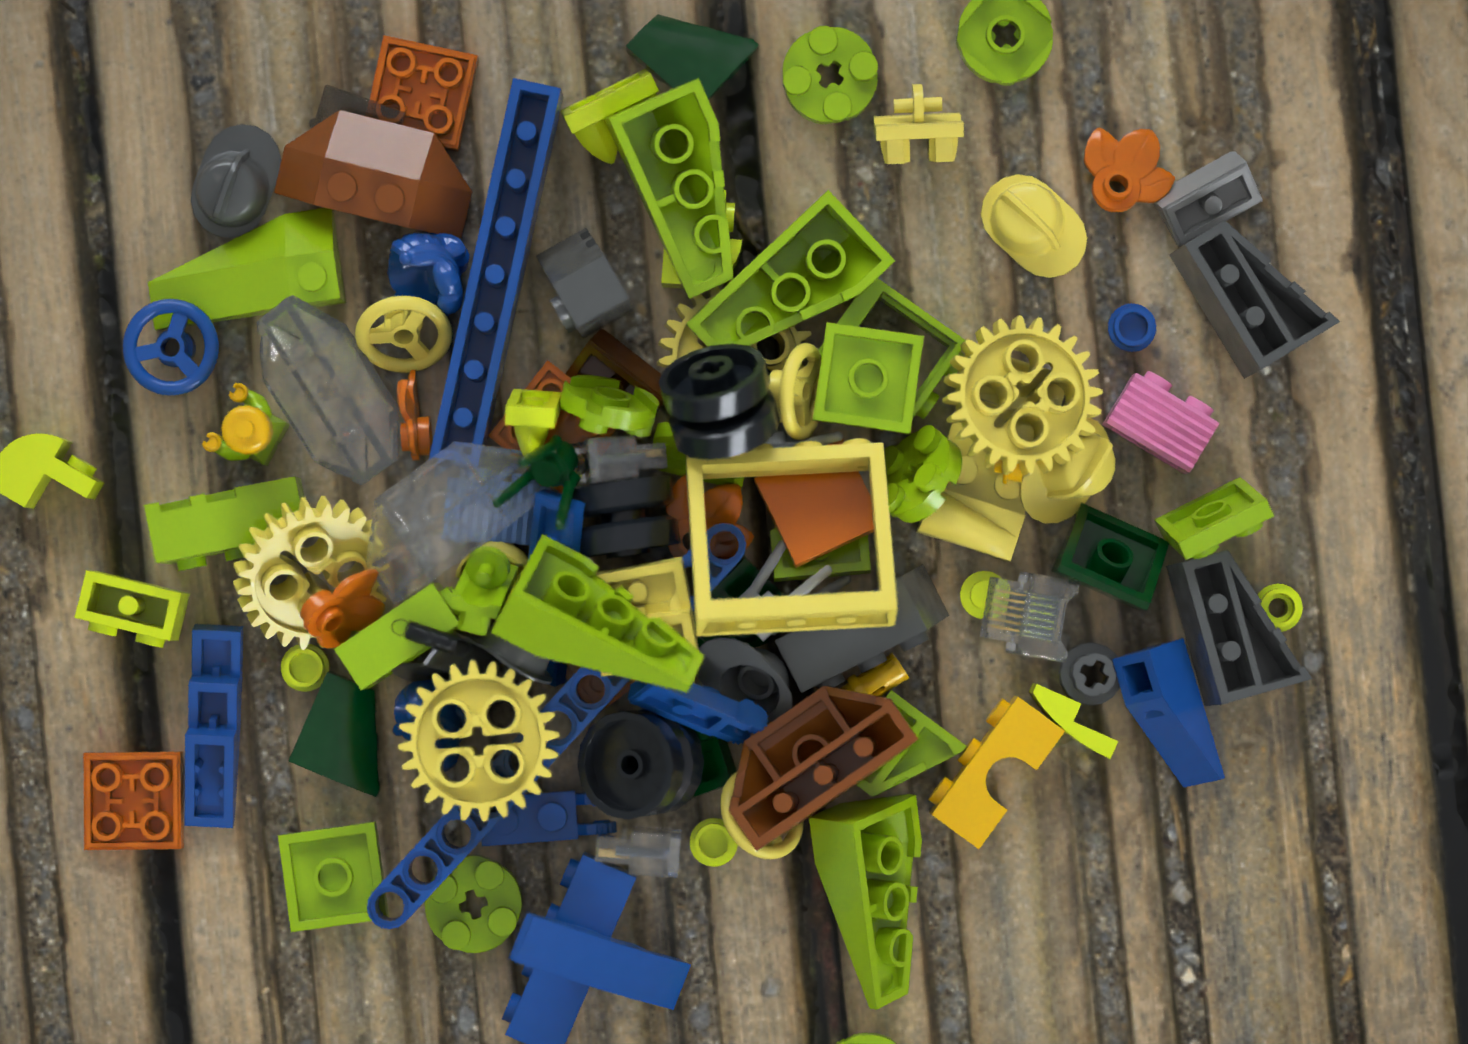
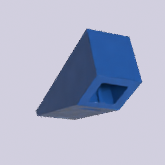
M1184 638L1145 647L1112 659L1125 706L1183 788L1224 779V772Z

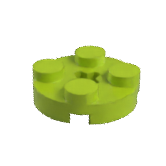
M971 0L960 17L956 45L963 62L972 73L987 82L1010 86L1030 78L1046 62L1053 45L1051 17L1041 0ZM1008 24L1013 25L1016 28L1013 37L1018 41L1017 44L1013 47L1008 44L1002 47L996 45L994 41L997 36L992 31L993 27L998 25L1001 28H1005Z
M818 26L800 36L789 48L782 67L783 87L790 105L807 120L818 124L848 121L860 115L873 99L878 83V62L869 45L856 33L841 27ZM834 63L840 67L838 74L843 78V82L840 85L831 83L825 88L819 84L822 76L817 72V69L821 65L829 67Z
M577 375L571 377L570 384L567 381L564 382L560 397V409L579 417V427L588 432L605 434L608 431V427L622 429L631 435L648 437L651 435L653 424L656 420L659 401L654 395L635 386L633 395L620 390V380L594 375Z
M932 425L923 426L919 431L903 439L897 446L891 445L884 449L889 514L907 523L921 521L937 511L946 501V498L941 493L946 488L948 482L950 481L956 485L962 469L961 450L953 441Z
M468 855L425 901V914L433 933L448 948L466 953L486 952L501 945L515 930L523 908L521 888L513 873L505 866L503 867L498 861L491 860L482 855ZM474 890L477 897H486L487 905L481 908L480 917L474 918L470 911H462L460 903L466 901L467 891Z

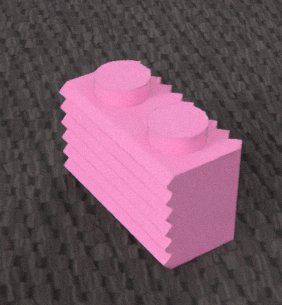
M1147 371L1144 377L1138 373L1133 374L1102 425L1183 474L1190 473L1219 426V422L1210 417L1214 410L1192 396H1188L1184 402L1169 393L1172 384L1151 371Z

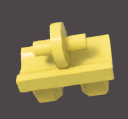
M912 84V98L893 99L894 113H912V115L873 116L876 141H880L885 164H905L910 162V139H928L929 161H955L958 137H964V123L961 121L960 112L924 114V112L942 111V97L924 98L922 84Z

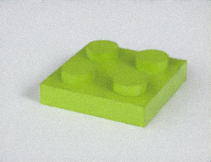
M827 322L812 421L910 434L924 336Z
M1238 477L1154 519L1161 536L1187 560L1191 557L1193 559H1200L1211 555L1218 550L1220 543L1234 536L1245 537L1257 532L1262 528V522L1274 517V514L1267 499L1244 479Z
M376 821L278 835L291 932L372 921L367 912L368 899L384 880ZM383 893L379 898V908L383 915L389 917L386 893Z

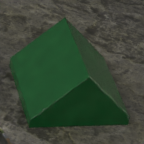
M1081 503L1051 572L1137 610H1147L1151 604L1169 543L1165 539Z

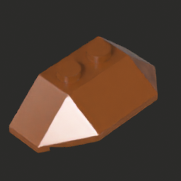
M339 110L285 145L274 193L324 208L430 233L452 234L462 239L473 191L435 133Z
M823 686L772 721L767 727L765 726L764 730L758 731L744 741L729 812L754 849L758 851L879 770L919 739L891 698Z

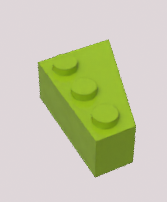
M294 476L235 487L232 490L205 495V493L189 496L185 500L159 505V502L145 504L144 510L155 563H177L178 571H185L207 566L206 557L224 553L226 561L245 558L239 549V545H254L256 541L249 529L254 527L264 531L268 527L264 514L268 513L277 520L283 517L281 511L282 503H286L292 512L299 510L300 499L305 497L301 478Z

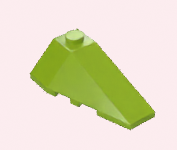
M699 78L605 118V122L688 299L734 279L729 225L726 216L725 183L719 143V123Z
M827 190L689 320L686 325L707 347L723 344L751 346L859 296L895 260L841 202Z
M321 208L283 214L149 281L150 302L162 299L184 300L200 308L212 322L346 303L333 209ZM173 313L162 314L153 318L154 330L168 329ZM188 319L186 326L196 325L192 320Z
M542 534L491 633L535 656L688 692L705 655L662 619L645 616L631 604L634 598L632 594L622 586L615 591L596 575L599 567L586 556Z
M913 794L840 803L809 817L817 871L870 1009L875 1010L907 995L909 991L913 934L907 930L909 902L916 903L918 887L911 886L913 857H921L922 846L917 798Z

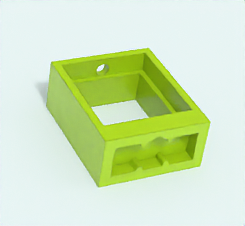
M877 278L859 296L855 297L837 324L860 327L877 301L880 300L947 347V350L916 392L913 418L917 415L924 420L940 398L933 390L943 375L957 374L958 370L949 362L956 355L965 356L961 352L962 348L960 345L966 340ZM822 344L821 347L818 349L819 352H820V354H821V357H822L823 344Z
M439 583L430 584L334 649L361 690L374 687L392 675L393 672L391 670L402 663L411 662L431 648L404 639L405 635L399 636L404 634L409 620L453 634L455 629L459 630L457 626L460 610L450 608L451 596L454 591L452 586L443 588Z

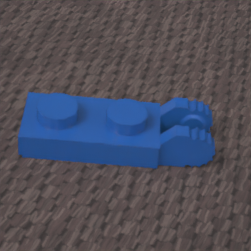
M638 680L630 684L629 703L710 737L713 735L727 742L732 741L733 744L737 743L739 745L751 737L752 733L761 732L765 726H768L769 716L766 714L767 711L759 706V704L756 705L754 701L747 698L740 702L721 695L718 690L712 687L692 683L688 692H683Z
M576 790L541 792L539 795L526 793L524 797L527 806L522 809L515 804L509 810L508 816L502 818L481 840V845L483 847L579 839V835L616 833L617 826L616 821H610L609 819L594 820L590 823H578L577 805L595 806L591 803L586 793H576ZM496 806L490 807V810L494 811L497 808Z

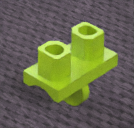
M479 547L470 554L452 593L450 608L460 610L457 626L459 630L486 635L490 627L491 618L498 620L513 587L519 566L510 564L507 556L495 547Z

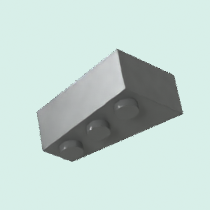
M1225 220L1185 243L1169 255L1244 379L1341 322L1332 313L1324 312L1304 294L1306 291L1295 281L1291 283L1269 264L1271 260Z
M587 228L580 230L536 255L558 294L550 302L568 333L578 329L584 339L633 311L628 295Z
M1228 550L1215 552L1204 558L1189 559L1166 566L1205 706L1223 705L1312 679L1305 666L1299 664L1285 643L1287 639L1280 628L1274 626L1260 604L1262 602Z
M923 564L895 579L898 607L895 626L792 631L775 640L801 693L814 686L819 690L823 686L835 687L845 682L846 680L842 672L858 665L861 673L887 661L884 651L898 644L903 652L929 640L926 630L950 615ZM877 587V588H875V589H873V590H871V591H869V592L879 591V587Z

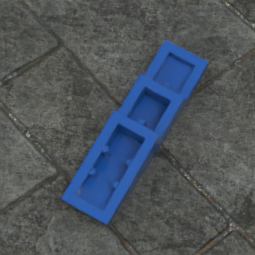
M195 624L192 629V676L188 683V729L185 733L184 826L234 827L241 726L243 626Z
M528 912L509 957L510 960L564 979L672 1010L675 1008L691 964L679 958L649 951L634 943L607 937L589 928Z

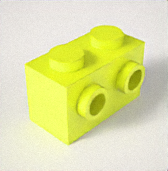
M86 570L74 618L89 621L87 630L110 636H116L118 629L137 633L136 642L164 648L165 640L178 641L180 638L190 593L100 571Z

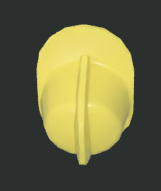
M1017 174L1002 178L989 189L983 199L981 211L984 229L992 240L1022 268L1036 276L1052 278L1065 275L1079 264L1085 254L1087 243L1084 223L1075 210L1050 187L1033 176Z
M1086 418V421L1096 431L1090 436L1078 434L1085 448L1077 453L1067 448L1070 455L1069 462L1060 465L1052 457L1053 469L1044 474L1035 462L1033 473L1023 478V482L1020 485V498L1023 508L1031 518L1044 524L1060 523L1069 519L1078 511L1081 503L1085 504L1090 496L1101 492L1111 482L1115 472L1113 444L1109 441L1106 430L1098 421Z

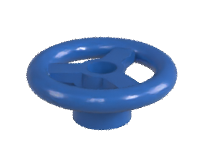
M162 299L143 307L129 322L123 338V356L130 374L141 386L160 395H182L198 388L211 375L219 354L218 335L210 318L194 304L180 299ZM173 313L168 330L159 335L156 343L137 347L140 332L151 319L162 314ZM188 319L197 325L204 339V355L199 366L192 360L196 353L195 341L185 331ZM175 338L179 342L180 349L175 356L171 357L167 354L165 347L169 340ZM159 359L166 366L179 368L186 375V378L178 381L160 380L149 374L142 366L141 361Z

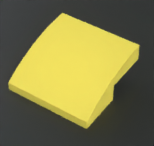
M683 557L596 573L615 591L622 586L632 594L634 598L631 604L645 616L662 619L698 649ZM601 672V676H602V677H603V676L613 675V674Z

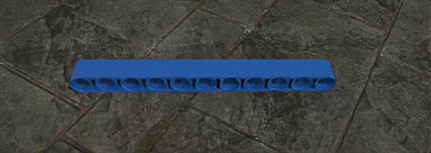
M716 524L706 531L710 593L741 561L745 554V537L740 529L732 524ZM723 531L733 534L739 544L736 554L726 560L718 559L710 550V541L713 536ZM691 549L683 556L685 568L692 567ZM693 595V596H690L691 605H692V611L695 610V609H694V595ZM580 667L540 711L541 713L563 712L570 718L572 724L571 731L567 737L547 741L546 747L557 751L560 756L630 679L617 675L602 677L601 671ZM594 675L604 683L605 693L599 702L587 703L579 696L577 690L578 683L583 677ZM519 733L511 743L522 742L523 735ZM504 750L492 762L493 768L498 775L512 777L517 773L511 762L514 752ZM557 758L544 759L543 765L549 768ZM537 775L534 780L537 781L541 776ZM527 789L522 792L523 795L528 791ZM513 800L508 801V808L510 810L515 805ZM455 804L372 892L367 903L368 916L372 922L384 929L397 928L405 923L503 818L498 810H490L488 821L482 822L478 808H473L466 821L462 820L470 828V841L464 846H454L447 840L445 829L449 821L461 820V806ZM428 856L434 860L438 871L433 881L421 882L413 875L412 863L416 857ZM393 892L401 897L404 910L400 917L389 918L380 911L379 898L383 893Z

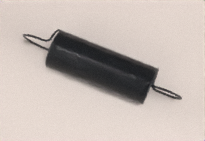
M411 620L407 622L404 634L399 635H405L404 639L452 655L455 653L454 651L460 638Z

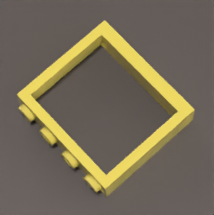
M856 438L847 440L841 445H822L817 441H803L795 444L793 447L773 448L772 445L763 443L749 452L730 458L703 460L686 456L696 637L895 626L898 607L883 442L871 443L868 439ZM869 471L879 591L711 600L703 479Z

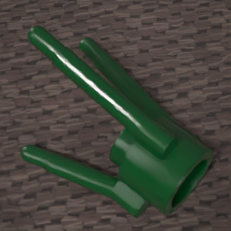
M554 435L546 444L520 458L518 461L520 467L531 466L493 500V506L495 508L501 507L533 480L544 487H558L562 485L563 491L557 511L555 527L558 530L564 529L574 489L581 480L580 475L574 471L579 461L574 447L568 442L563 441L560 436Z

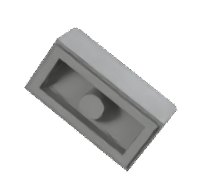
M1231 151L1174 182L1168 194L1155 202L1154 205L1176 245L1181 247L1222 221H1228L1257 205L1263 199L1247 162L1235 151Z

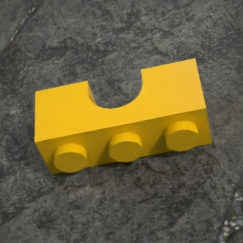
M1015 695L1010 702L1002 698L986 719V722L991 725L981 741L975 737L970 740L965 750L957 759L963 765L952 781L945 776L928 799L934 804L929 813L977 849H980L1007 812V809L997 803L987 790L986 777L990 767L1002 758L1014 757L1037 770L1065 732L1061 727Z

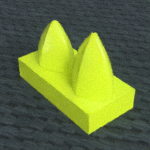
M645 68L562 109L560 113L570 132L576 136L588 152L601 161L613 164L615 163L618 149L605 122V118L656 96L659 89L651 73Z
M527 389L512 390L506 404L505 425H514L516 439L523 456L543 446L549 429L555 428L561 411L560 397L562 392Z

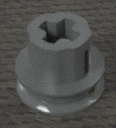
M1093 642L1079 644L1070 649L1062 658L1059 667V680L1065 693L1073 700L1086 705L1102 704L1113 698L1120 689L1112 659L1117 658L1116 653L1107 646ZM1097 661L1101 664L1100 672L1104 677L1101 683L1094 682L1088 688L1084 685L1086 676L1080 673L1083 665L1093 666Z

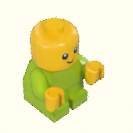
M234 383L233 388L236 390L234 393L230 391L229 397L232 401L244 403V405L230 410L224 417L221 426L222 437L217 433L210 432L206 435L209 438L208 442L203 441L202 446L206 451L215 452L229 461L251 458L264 466H268L278 448L277 445L282 441L290 424L272 415L271 408L262 395L250 390L244 384Z

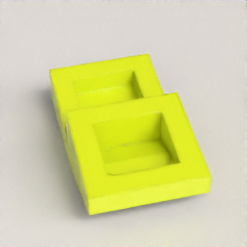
M1032 683L1029 693L1050 720L1065 730L1066 734L1080 744L1111 759L1118 741L1074 722L1081 703L1041 685Z

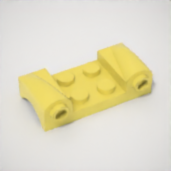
M1011 357V363L1016 370L1028 373L1030 363ZM1042 367L1029 384L1019 389L1020 394L1016 400L994 421L995 428L1000 429L1009 415L1026 403V396L1051 370ZM1051 383L1047 387V395L1050 401L1057 406H1061L1065 395L1062 388ZM981 386L979 390L981 402L988 408L996 409L999 400L997 393L988 386ZM1018 419L1015 427L1017 435L1026 442H1032L1034 439L1033 426L1024 419ZM961 422L951 423L947 438L953 441L961 450V473L956 485L949 481L941 493L946 498V501L933 514L919 521L916 532L1010 562L1026 516L1024 515L1025 509L1020 498L1021 483L1008 480L1007 485L1003 484V474L994 473L995 464L989 468L984 467L987 453L983 450L970 457L968 451L973 441L970 437L956 441L955 436L963 429Z

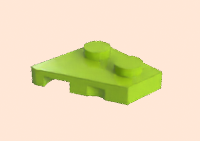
M892 690L886 698L892 699L919 740L857 784L859 788L872 797L962 753L967 747Z

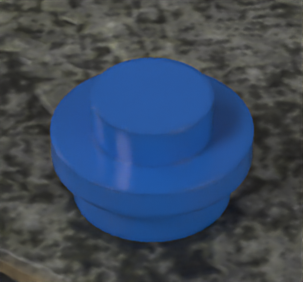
M1133 303L1125 304L1112 313L1108 321L1107 331L1111 342L1117 348L1126 352H1137L1146 348L1153 341L1156 334V321L1146 307Z

